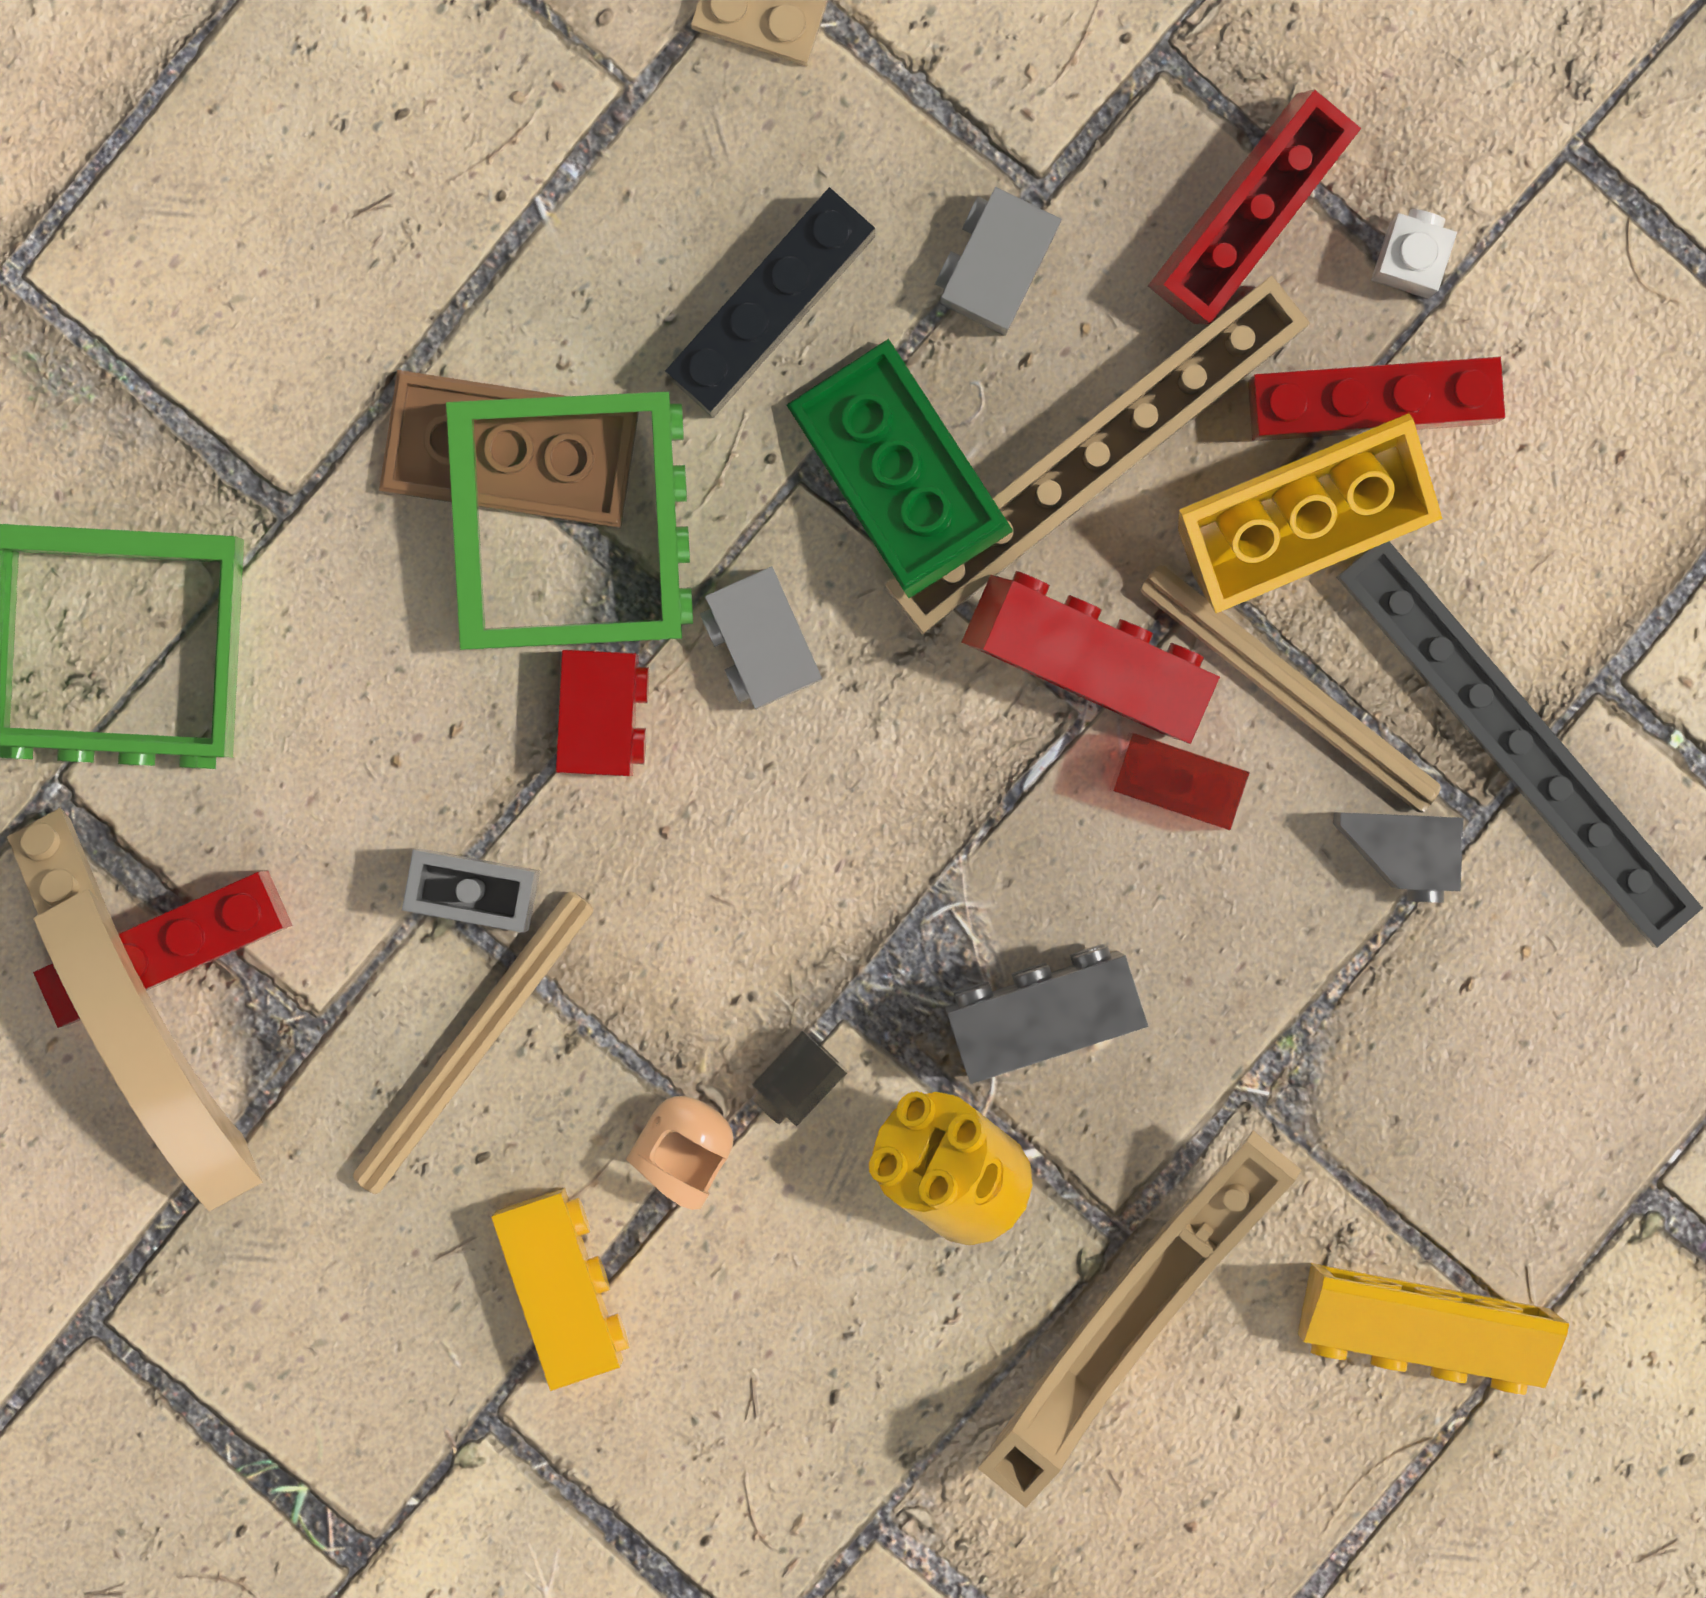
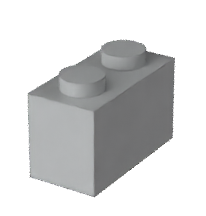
M997 187L994 188L989 201L978 196L962 230L972 234L962 256L952 251L950 252L935 285L945 289L940 304L1006 336L1062 219Z
M773 566L705 596L710 609L700 613V616L714 647L726 642L735 665L725 669V672L739 703L750 698L754 708L757 710L823 680Z
M421 848L413 849L402 911L524 933L529 931L540 870Z

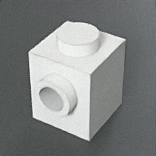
M1410 209L1408 216L1398 213L1389 223L1371 281L1429 299L1439 291L1457 232L1444 228L1445 219L1428 211Z

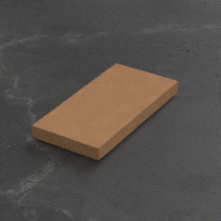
M397 370L379 491L452 503L446 402L564 397V395ZM639 412L474 419L479 507L621 529Z

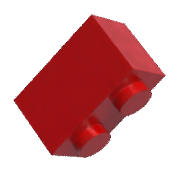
M562 650L556 773L633 776V765L645 764L646 728H635L637 703H648L649 667H638V654Z

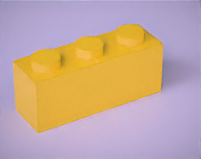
M564 1187L496 1210L491 1218L550 1391L620 1368L623 1362L621 1351L630 1348L619 1314L609 1316L601 1293L609 1291L610 1286L600 1257L589 1258L581 1235L590 1233V1227L580 1199L569 1200Z

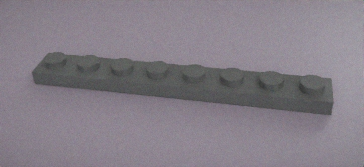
M1390 541L1367 550L1336 577L1652 947L1658 948L1703 909L1700 903Z

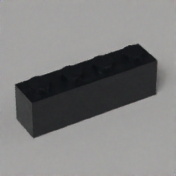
M829 187L665 370L667 377L714 418L875 238V227Z

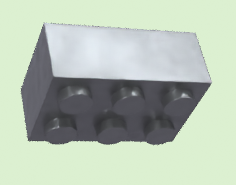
M1101 944L1071 954L1070 958L1073 965L1051 972L1049 965L1042 963L1012 973L1015 984L992 991L989 982H983L954 992L956 1003L945 1006L970 1084L1149 1027L1126 955L1119 951L1110 953L1108 946L1105 947V944Z

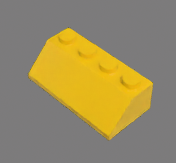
M1406 414L1179 509L1178 532L1193 576L1217 614L1443 518L1414 420L1410 414Z
M1311 1263L1297 1334L1303 1342L1312 1344L1310 1353L1318 1356L1346 1360L1348 1351L1372 1355L1370 1364L1380 1368L1405 1372L1408 1362L1431 1366L1430 1376L1438 1379L1466 1383L1468 1374L1492 1378L1491 1388L1526 1395L1528 1385L1546 1388L1566 1340L1569 1323L1550 1308Z

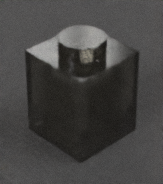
M802 1028L753 1080L752 1085L760 1092L753 1101L777 1124L780 1125L787 1117L797 1127L847 1074V1068L807 1030Z

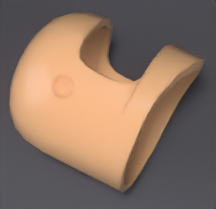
M674 1096L666 1099L657 1107L626 1160L672 1201L691 1210L701 1209L710 1194L708 1190L732 1150L734 1139L732 1128L728 1121L709 1105L687 1096Z

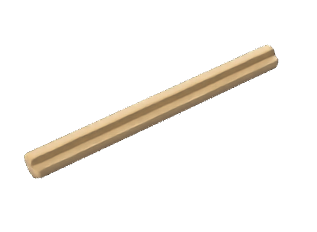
M1163 565L1157 566L1146 578L1140 588L1142 595L1412 809L1422 813L1435 801L1441 790V786L1436 780L1221 611L1216 614L1206 598Z
M572 891L563 896L354 1171L353 1178L361 1187L375 1195L383 1190L592 915L593 907L584 898Z

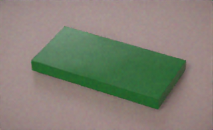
M889 338L786 404L908 598H911L1014 532Z

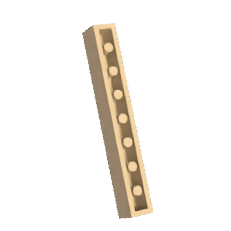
M1271 275L997 494L993 500L1014 532L911 598L907 597L895 577L885 584V589L919 632L924 635L984 587L990 575H999L1304 331L1310 322Z

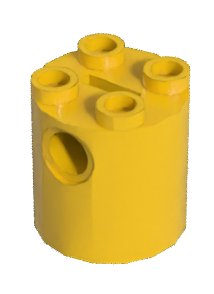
M915 1091L903 1096L898 1102L897 1108L892 1111L880 1127L872 1156L869 1160V1172L872 1178L880 1185L884 1195L946 1240L969 1246L993 1241L1010 1230L1026 1210L1033 1186L1031 1164L1021 1145L960 1097L940 1092L924 1094Z

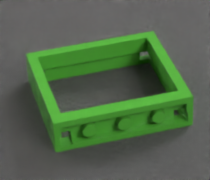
M669 392L446 402L460 650L681 639V624H693L691 587L679 588L678 563H690L688 526L676 527L675 502H687L685 465H673L672 441L684 440L682 403L670 404ZM651 411L662 619L485 628L474 419Z
M0 524V758L33 759V747L58 749L57 761L94 763L95 751L119 752L118 764L155 766L156 754L180 755L179 767L216 769V757L233 758L244 539L225 535ZM19 552L220 563L211 738L10 728Z

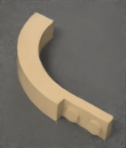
M58 808L7 836L38 913V916L33 919L62 984L112 1077L166 1160L209 1212L263 1183L243 1134L229 1120L206 1090L173 1039L141 982L114 926L71 819L61 808Z
M1253 1130L1191 1199L1188 1198L1095 1307L1017 1409L978 1469L1027 1508L1061 1471L1092 1421L1162 1329L1217 1265L1296 1181L1301 1169Z

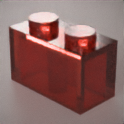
M1129 733L1109 791L1230 831L1250 772L1135 733Z

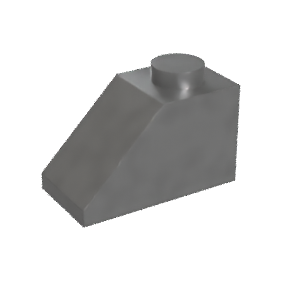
M1334 812V826L1392 888L1407 889V901L1444 903V891H1461L1464 818Z

